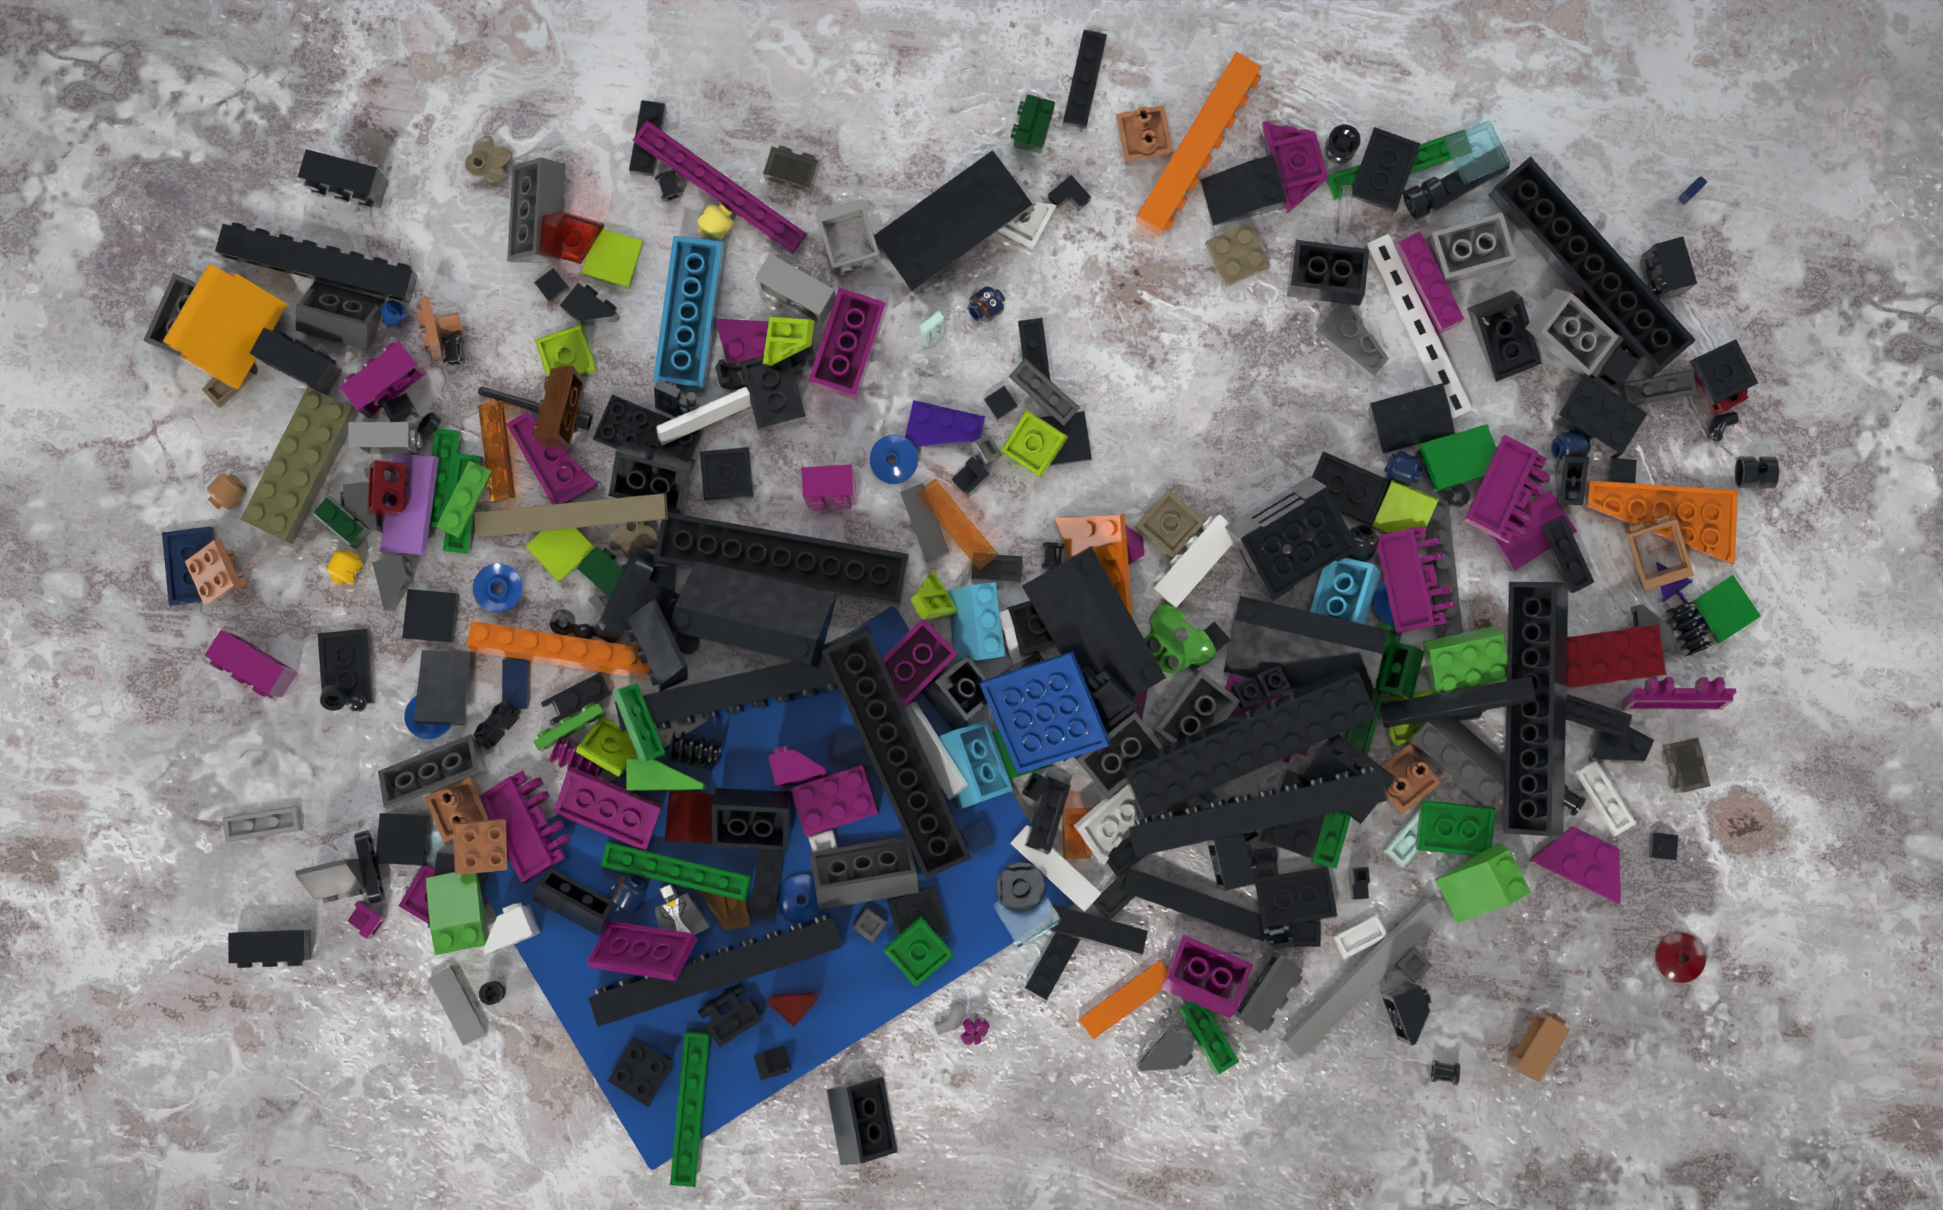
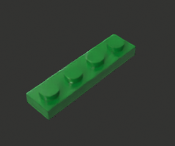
M437 428L434 434L431 456L438 457L439 460L430 527L437 528L436 526L450 500L456 454H459L461 431Z
M456 454L451 496L469 460L482 466L483 457ZM474 512L461 538L445 532L444 552L469 555L475 517Z

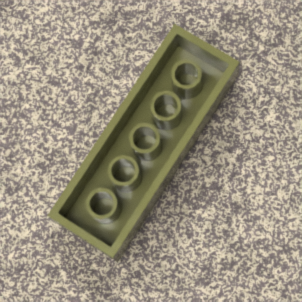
M307 387L240 520L293 544L348 436L349 422H355L359 412L336 399Z

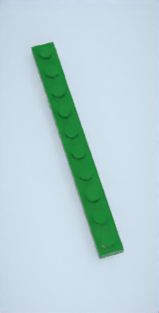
M1381 622L1377 623V627L1387 629L1388 634L1371 702L1377 718L1349 729L1345 738L1367 756L1379 718L1381 704L1385 696V692L1379 690V685L1391 641L1399 643L1402 633H1396L1395 626ZM1344 811L1324 816L1311 862L1337 869L1351 819Z

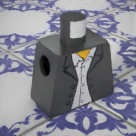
M673 884L659 890L665 903L655 908L659 928L694 933V935L711 928V924L690 893L679 897Z

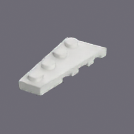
M1029 199L1035 210L1016 224L1013 221L1009 222L999 229L998 232L1033 250L1054 213L1056 205L1044 204Z
M1128 783L1109 798L1103 799L1074 825L1099 863L1103 865L1109 859L1108 855L1114 847L1117 848L1123 840L1121 837L1127 828L1134 824V820H1137L1136 816L1140 812Z

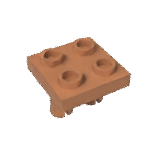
M1164 105L1151 108L1142 106L1135 111L1116 114L1125 163L1173 155Z
M430 297L420 299L421 307L416 309L420 328H426V331H421L425 351H431L432 358L442 357L439 344L440 337L462 333L459 312L436 316L432 311Z
M222 539L212 541L185 561L204 606L212 605L235 588H241L246 585V578L239 579L244 574L236 572L233 567L237 560L236 555L229 556L233 555L234 551L231 549L226 550Z
M1411 744L1405 746L1381 765L1396 777L1387 790V795L1401 814L1405 813L1441 784L1440 780Z
M472 777L463 779L424 797L444 843L454 840L453 823L491 820Z
M505 819L453 823L455 874L507 870Z

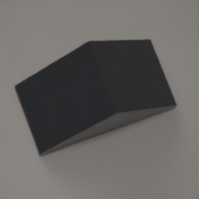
M1563 456L1555 471L1558 504L1583 505L1589 457Z

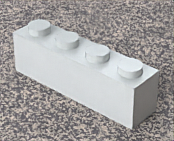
M1220 514L1215 519L1210 516L1202 525L1204 532L1199 537L1194 534L1185 545L1188 550L1183 555L1178 553L1169 563L1172 568L1168 573L1161 572L1152 582L1156 585L1152 591L1164 602L1177 608L1233 544L1225 528L1230 523Z

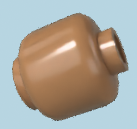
M222 473L207 487V491L210 494L208 500L217 509L221 507L228 510L232 509L245 496V491L243 490L245 485L232 473L229 475Z

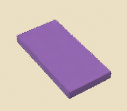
M393 454L392 462L405 463V471H408V482L404 486L407 506L398 516L385 515L380 552L426 556L438 457ZM392 473L390 474L389 482H394V475ZM387 496L386 505L392 507L393 500Z

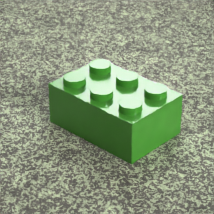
M1496 626L1422 642L1423 650L1425 651L1424 656L1429 686L1434 694L1507 681V654L1504 634Z

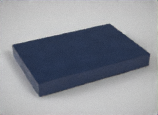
M214 527L162 532L169 606L203 603L185 561L215 540Z

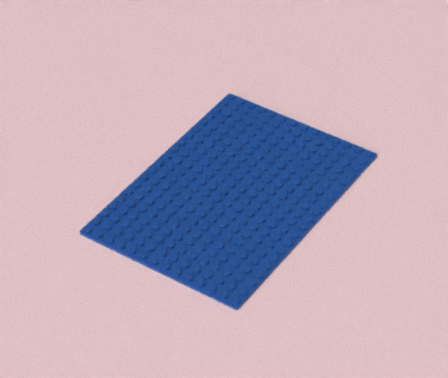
M889 607L851 632L868 625L881 655L884 657L910 629L895 607ZM826 689L817 691L818 695L803 698L800 694L793 696V701L780 704L777 700L769 701L768 707L759 709L747 706L744 707L745 712L732 715L728 714L727 711L721 712L719 718L710 719L685 734L686 740L690 738L691 734H694L695 742H698L701 736H704L705 744H708L711 738H714L715 746H718L721 740L724 741L720 763L713 770L708 769V762L703 768H699L698 760L694 766L689 765L688 758L684 764L679 763L678 756L674 762L669 761L668 752L670 744L663 748L665 751L664 755L654 759L708 784V790L632 791L663 804L652 839L646 851L752 876L746 901L673 884L679 897L690 893L711 924V928L695 934L697 941L685 965L692 963L691 958L705 953H709V956L712 957L716 955V950L733 945L734 949L740 948V942L757 937L758 941L765 940V934L781 929L782 934L789 932L788 927L796 924L789 921L781 913L778 899L775 917L749 913L759 849L712 847V801L715 788L791 792L790 788L817 780L813 779L784 787L776 786L769 755L774 754L773 749L788 746L792 750L800 752L829 770L830 775L861 766L827 757L833 732L861 739L840 690L828 693ZM923 692L913 701L918 704L938 737L954 731ZM966 721V722H964L962 725H960L958 728H956L955 730L960 729V728H963V727H967V726H970V725H969L968 722ZM864 766L879 814L833 828L838 848L905 836L875 768ZM627 771L611 780L610 783L627 789ZM943 791L960 831L984 820L995 840L992 844L973 854L964 838L972 859L925 879L912 851L917 872L918 890L933 885L936 886L950 930V934L940 936V938L954 952L953 957L917 987L911 983L883 951V947L898 936L887 900L896 897L825 909L822 915L829 914L830 918L836 916L845 944L842 948L597 1027L588 997L595 995L593 990L612 984L614 989L619 987L618 982L636 976L638 981L643 979V976L590 968L586 961L601 934L597 936L533 901L536 886L545 872L528 883H521L507 854V870L487 872L484 896L496 916L504 914L502 909L515 903H522V906H531L541 933L514 945L649 1169L654 1170L673 1157L684 1032H709L706 1026L714 1021L713 1017L710 1014L702 1019L697 1010L705 1006L706 1001L714 1000L724 994V990L731 986L733 988L741 983L745 992L738 996L739 1001L742 1003L750 998L763 1020L720 1048L712 1035H710L701 1140L1047 922L1052 904L1066 908L1075 904L1042 872L1041 874L1046 883V891L1043 900L1037 907L1023 913L1012 912L999 901L995 889L999 874H1002L1010 864L1024 862L1033 865L1010 844L1026 825L1031 826L1030 821L1012 792L959 809L956 797L948 799ZM792 792L791 837L788 851H785L779 889L791 876L797 874L813 876L809 854L812 852L809 838L805 837ZM558 814L547 820L549 824L541 828V831L558 821H562L565 826L562 830L549 837L551 842L562 835L568 834L571 838L569 843L560 848L565 859L552 866V868L609 898V891L620 876H628L630 873L601 867L606 843L611 842L636 849L640 848ZM635 875L645 884V898L633 912L624 911L620 913L614 909L609 921L659 928L655 908L665 904L659 890L672 883ZM799 895L797 901L800 904H805L807 899L804 895ZM866 908H869L887 921V924L873 943L853 929V926ZM728 1002L718 1010L721 1015H724L733 1009V1006ZM633 1037L639 1039L660 1054L671 1057L675 1063L649 1107H646L607 1081ZM785 1046L792 1070L789 1073L760 1081L754 1055Z

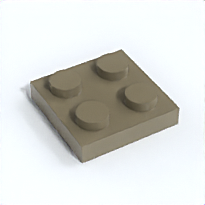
M1251 222L1205 242L1225 287L1266 270L1271 266Z
M1168 489L1135 528L1173 559L1205 521Z

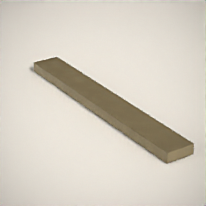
M666 494L474 512L476 537L480 538L668 519Z

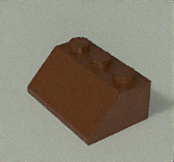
M568 365L552 368L550 375L545 378L544 390L546 392L544 400L542 399L539 403L540 418L533 429L534 440L540 446L566 451L570 450L585 379L574 366Z

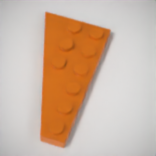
M1603 481L1587 482L1586 507L1631 525L1638 522H1644V524L1654 522L1655 517L1663 514H1668L1669 517L1674 516L1678 521L1686 547L1731 565L1735 564L1738 490ZM1669 526L1651 532L1674 541Z
M1125 514L1055 518L1069 558L1086 548L1092 547L1133 618Z

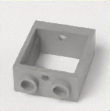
M863 199L816 213L833 274L845 275L852 272L855 267L862 266L863 268H868L877 264L876 261L880 260V255ZM861 216L872 253L837 263L826 226Z
M349 422L348 447L359 454L419 455V448L423 447V435L409 422Z

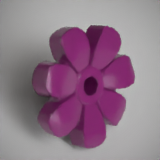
M967 1018L962 1023L965 1032L961 1034L960 1038L966 1046L972 1043L978 1045L982 1042L981 1037L987 1035L990 1024L986 1020L976 1019L973 1022L970 1018Z

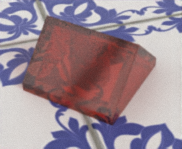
M566 211L542 216L539 251L543 254L582 264L605 225L602 222Z
M669 791L664 841L712 844V801L714 794Z
M821 992L770 995L766 999L770 1007L795 1027L820 999Z

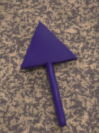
M1656 562L1657 571L1668 568ZM1685 578L1660 586L1663 602L1677 593L1683 603L1688 602L1690 604L1681 590L1693 581ZM1701 617L1697 620V622H1703ZM1705 624V626L1702 628V629L1705 630V631L1708 629V627L1706 626V624Z

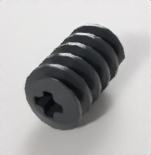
M1688 602L1665 610V613H1674L1669 622L1678 623L1672 629L1673 632L1682 633L1676 638L1677 641H1685L1680 650H1689V653L1684 657L1705 650L1713 645L1712 641H1704L1709 632H1700L1705 626V622H1696L1702 616L1701 613H1693L1698 605L1689 604Z
M674 730L668 752L669 761L674 762L678 756L679 763L684 764L688 758L689 765L694 766L698 760L699 768H703L708 762V769L713 770L720 763L724 741L721 740L719 745L715 746L714 738H711L709 743L705 744L704 736H701L699 741L695 742L694 734H691L690 738L686 740L685 732H682L676 738Z

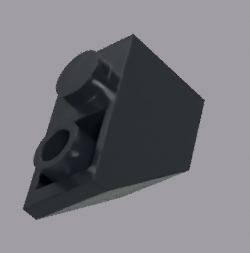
M577 283L560 304L563 311L582 326L617 322L620 318L615 312L617 307L607 299L604 302L596 297L598 292L588 284L583 287Z

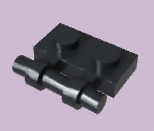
M659 379L654 386L656 409L678 417L698 408L699 399L694 392L683 395L681 394V389L676 384L669 381L663 382Z
M741 983L733 988L731 986L724 990V994L714 1000L706 1001L705 1006L697 1010L702 1019L710 1014L713 1017L714 1021L706 1027L719 1048L763 1020L750 998L742 1003L739 1001L738 996L745 992ZM730 1002L733 1009L721 1015L718 1009Z

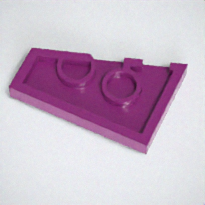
M715 319L727 363H738L764 356L769 321Z

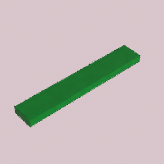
M1461 130L1420 144L1409 175L1470 155L1472 150L1465 131ZM1360 165L1328 175L1327 184L1333 201L1339 199L1340 187H1342V198L1350 195Z
M611 842L606 843L601 867L742 901L747 900L752 876Z
M684 1032L670 1185L696 1187L711 1035L709 1032Z

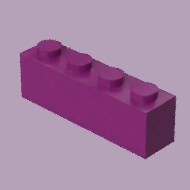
M1421 232L1399 241L1395 248L1436 334L1439 335L1458 326L1464 320V317Z

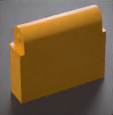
M208 264L163 342L174 350L181 352L182 354L179 358L227 386L239 389L256 360L249 353L262 329L266 328L272 331L288 304L239 274L231 272L228 274L222 269Z

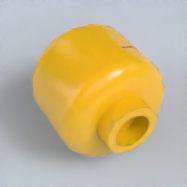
M345 548L343 551H335L326 567L327 573L331 575L330 581L342 587L345 583L354 584L364 567L360 561L362 557Z

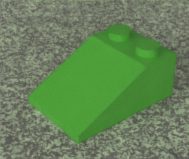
M633 754V759H626L627 790H708V784L658 760L652 759L640 763L637 754Z
M1501 843L1434 879L1457 923L1510 905L1531 893L1510 849Z
M453 872L426 878L430 932L435 955L484 946L489 937V929L478 873L457 875Z

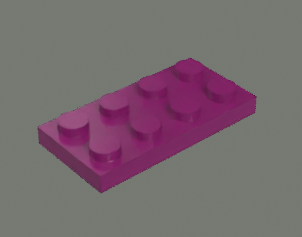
M570 766L553 813L646 851L652 839L663 804Z
M608 921L586 962L590 968L676 981L697 938L694 933Z

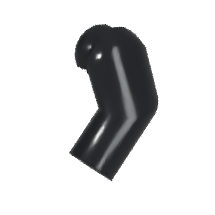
M1734 411L1713 417L1707 429L1709 439L1713 442L1720 441L1723 438L1722 433L1725 427L1739 422L1737 413Z

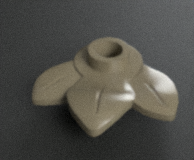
M491 136L482 137L474 143L473 153L465 160V168L469 174L476 177L483 176L490 182L503 181L507 179V175L502 167L510 161L512 151L503 146H494ZM480 161L482 165L475 166L473 162Z
M635 522L637 527L634 530L628 529L627 523L619 524V527L610 533V549L622 547L627 559L629 556L627 551L637 546L643 550L644 547L656 549L658 536L654 528L645 525L644 522Z

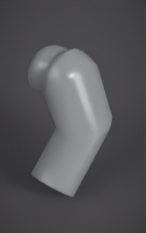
M953 1002L949 1007L951 1011L948 1018L934 1023L938 1035L960 1027L966 1015L962 1003Z

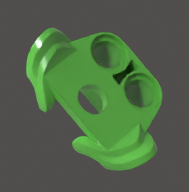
M1161 603L1149 618V624L1152 629L1149 635L1144 638L1149 648L1152 639L1159 642L1160 647L1157 652L1152 651L1151 648L1150 650L1160 668L1168 674H1173L1184 670L1191 664L1203 666L1209 663L1215 657L1216 648L1201 627H1198L1196 630L1183 619L1185 616L1183 611L1170 604ZM1179 627L1187 629L1189 636L1186 641H1179L1176 638L1175 632ZM1171 655L1178 659L1177 668H1172L1169 665L1168 660Z

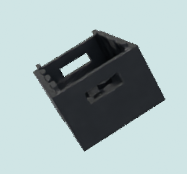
M1308 476L1225 526L1256 587L1273 601L1294 589V585L1334 561L1339 562L1358 550L1327 486L1311 476ZM1310 531L1312 537L1309 540H1305V533ZM1289 544L1291 547L1290 551L1284 553L1283 547Z

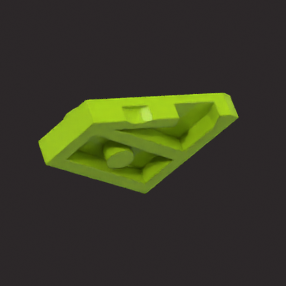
M769 317L763 364L773 365L810 347L815 321Z
M932 571L924 579L911 597L915 610L922 620L952 616L958 611L935 571Z

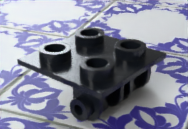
M633 1037L607 1081L646 1107H649L675 1063L671 1057L660 1054L639 1039Z

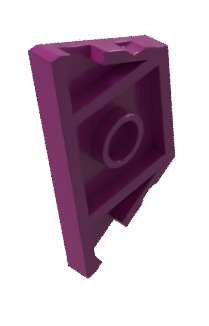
M1264 121L1261 126L1269 155H1274L1287 199L1284 209L1285 213H1289L1327 181V171L1315 131L1307 129L1298 130L1292 126L1285 125L1283 127Z
M1571 826L1563 835L1553 840L1545 849L1530 859V862L1616 904L1621 902L1619 848L1574 826Z

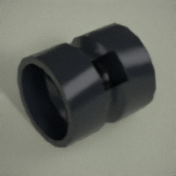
M1342 124L1331 131L1324 147L1325 155L1329 161L1341 165L1352 160L1361 142L1357 129L1351 125Z
M1435 176L1422 182L1421 187L1415 185L1403 192L1405 205L1415 220L1429 215L1431 209L1437 211L1449 204L1446 190L1441 181Z
M1739 456L1735 464V483L1738 488H1754L1756 485L1759 488H1776L1779 480V463L1775 456H1761L1758 460L1754 456Z

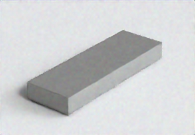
M299 806L222 817L225 842L302 831Z
M452 966L428 979L463 1046L487 1033Z

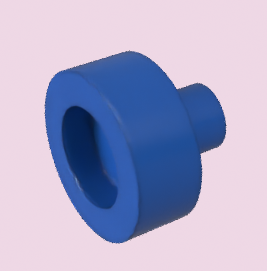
M389 300L381 308L382 322L386 326L391 324L399 326L407 318V311L399 302Z

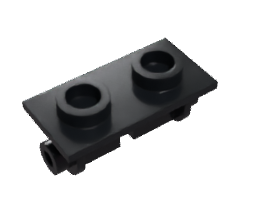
M504 698L500 704H497L492 709L490 716L477 726L473 735L479 747L483 745L488 750L491 747L494 748L505 735V732L499 728L502 726L509 730L519 720L521 711L515 706L511 708L507 698Z

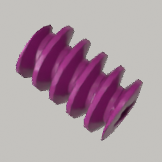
M562 737L558 739L550 755V763L554 764L558 761L560 768L567 765V770L571 766L595 777L600 776L603 767L576 752L580 744L579 741L571 746V737H568L564 742L561 741Z

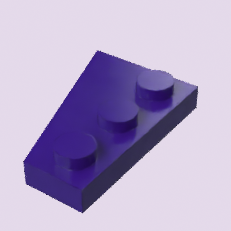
M913 400L905 438L910 440L915 447L971 443L981 438L985 416Z

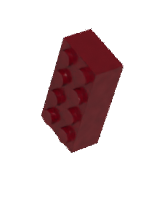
M1659 624L1567 637L1566 689L1667 675Z

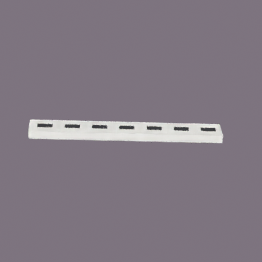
M1384 235L1367 243L1365 246L1367 249H1370V257L1431 385L1444 384L1452 420L1472 411L1473 409L1390 235Z

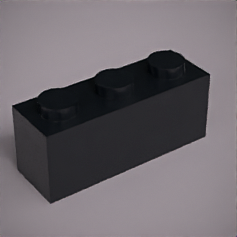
M552 867L548 868L538 882L533 901L597 936L601 934L611 919L615 907L613 900Z
M311 929L228 933V964L237 963V968L253 967V963L262 962V967H277L278 962H287V966H303V961L311 960Z

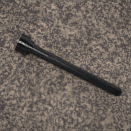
M480 387L478 389V394L482 397L539 413V402L487 387ZM584 410L578 411L575 424L577 429L588 432L593 421V413Z

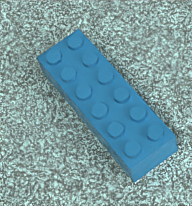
M673 236L653 377L655 384L659 379L663 382H672L679 389L706 392L725 247L721 241Z

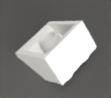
M515 903L502 909L504 914L497 916L484 946L483 952L485 955L495 953L541 933L530 905L522 906V903Z

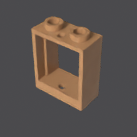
M1663 514L1655 517L1654 522L1648 524L1638 522L1630 525L1629 530L1624 531L1641 587L1645 591L1694 576L1679 524L1674 516L1669 517L1668 514ZM1669 526L1681 564L1646 575L1634 537Z
M1537 1012L1508 1060L1507 1065L1526 1077L1540 1082L1571 1030L1564 1025L1566 1021L1554 1013L1546 1012L1542 1014Z

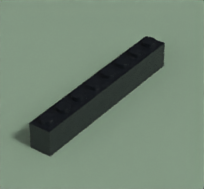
M232 222L231 225L222 224L215 252L223 258L411 303L418 275L407 264L397 263V266L388 264V261L379 257H374L373 260L364 258L365 255L350 251V254L341 253V249L327 245L325 249L317 247V243L313 241L303 240L301 243L293 241V237L285 234H279V237L270 235V232L261 228H256L255 231L246 229L247 226Z

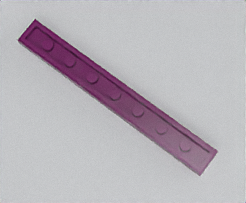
M646 120L633 138V142L714 200L727 207L731 212L792 255L806 238L807 233L648 120Z

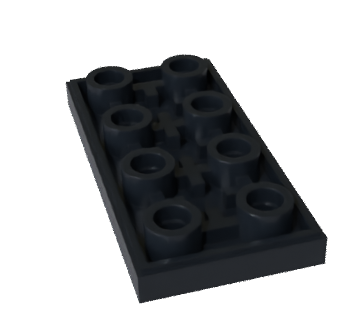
M612 394L593 440L616 450L623 441H628L693 458L703 432L696 430L665 445H661L658 440L657 426L672 419Z

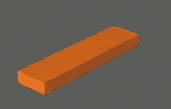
M1161 960L1155 962L1078 1018L1093 1040L1163 990L1160 987L1167 969Z

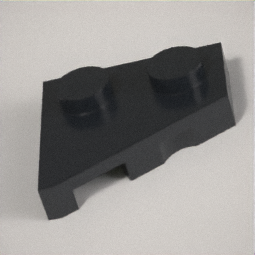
M1631 727L1628 728L1625 740L1600 732L1588 760L1643 763L1649 754L1654 739Z

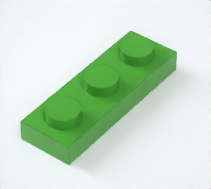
M469 460L436 527L455 537L461 538L493 472Z
M590 703L581 709L582 713L574 718L570 715L559 722L560 726L551 730V728L543 730L537 735L538 739L533 741L536 748L544 752L554 746L560 737H562V741L600 719L601 716L607 715L603 705Z

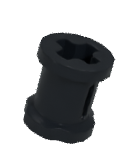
M673 170L665 171L654 177L655 181L659 183L663 194L661 196L662 202L674 201L683 195L682 190L678 189L675 180L676 174Z
M457 336L442 338V343L445 344L443 364H465V358L462 355L464 338Z
M1043 543L1045 557L1041 568L1051 569L1061 563L1062 549L1065 548V544Z
M1564 784V808L1570 811V815L1575 816L1583 807L1586 797L1578 796Z
M498 981L485 983L479 989V999L486 1005L499 1003L506 994L505 987ZM493 989V991H497V996L492 998V995H488L487 991Z
M1433 1060L1431 1082H1452L1453 1085L1457 1086L1460 1078V1063L1455 1062L1452 1065Z

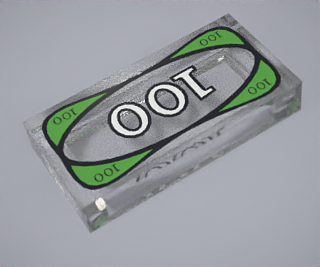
M1340 185L1336 235L1348 236L1352 186Z

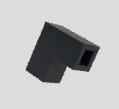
M1070 175L1048 194V199L1056 205L1057 209L1070 200L1078 210H1081L1091 201V196Z
M1369 867L1348 868L1351 899H1368Z

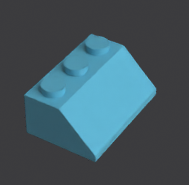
M1344 558L1339 562H1332L1322 569L1310 612L1366 625L1381 571L1374 564Z
M996 582L971 585L947 591L958 609L955 614L950 616L953 647L959 655L955 662H959L966 655L974 663L1005 659Z
M988 720L939 736L942 744L968 783L956 796L959 809L1013 791Z

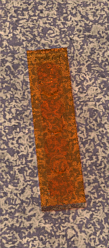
M495 400L478 405L486 468L493 472L488 482L490 502H500L516 498L503 401Z
M936 479L916 494L979 571L998 556L994 548Z

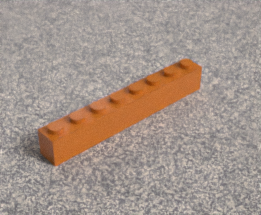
M1236 51L1139 211L1135 222L1159 236L1162 235L1164 230L1169 232L1176 220L1172 216L1176 210L1181 212L1188 200L1185 197L1189 189L1193 191L1200 180L1197 176L1201 168L1206 170L1213 158L1209 155L1214 148L1218 150L1225 139L1222 136L1224 130L1232 128L1237 119V116L1234 115L1238 107L1243 109L1250 97L1247 95L1250 87L1255 89L1262 77L1259 74L1261 65Z
M471 621L466 645L474 653L512 659H526L531 662L649 680L647 672L650 670L646 663H641L636 650H639V647Z

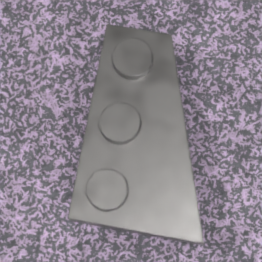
M1339 303L1314 334L1369 378L1373 379L1389 358L1374 336L1366 330L1359 314H1356L1350 305Z

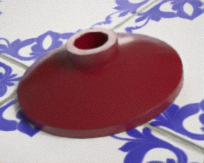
M1677 932L1669 934L1661 940L1656 949L1655 961L1659 971L1665 978L1677 983H1686L1696 979L1702 973L1706 964V953L1703 945L1696 937L1688 933ZM1683 953L1687 955V960L1684 963L1680 961V955Z

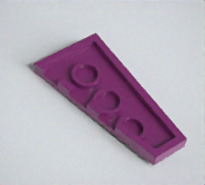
M529 412L506 424L552 505L569 503L598 486L594 479L565 450L543 447L534 440L533 429L538 422Z

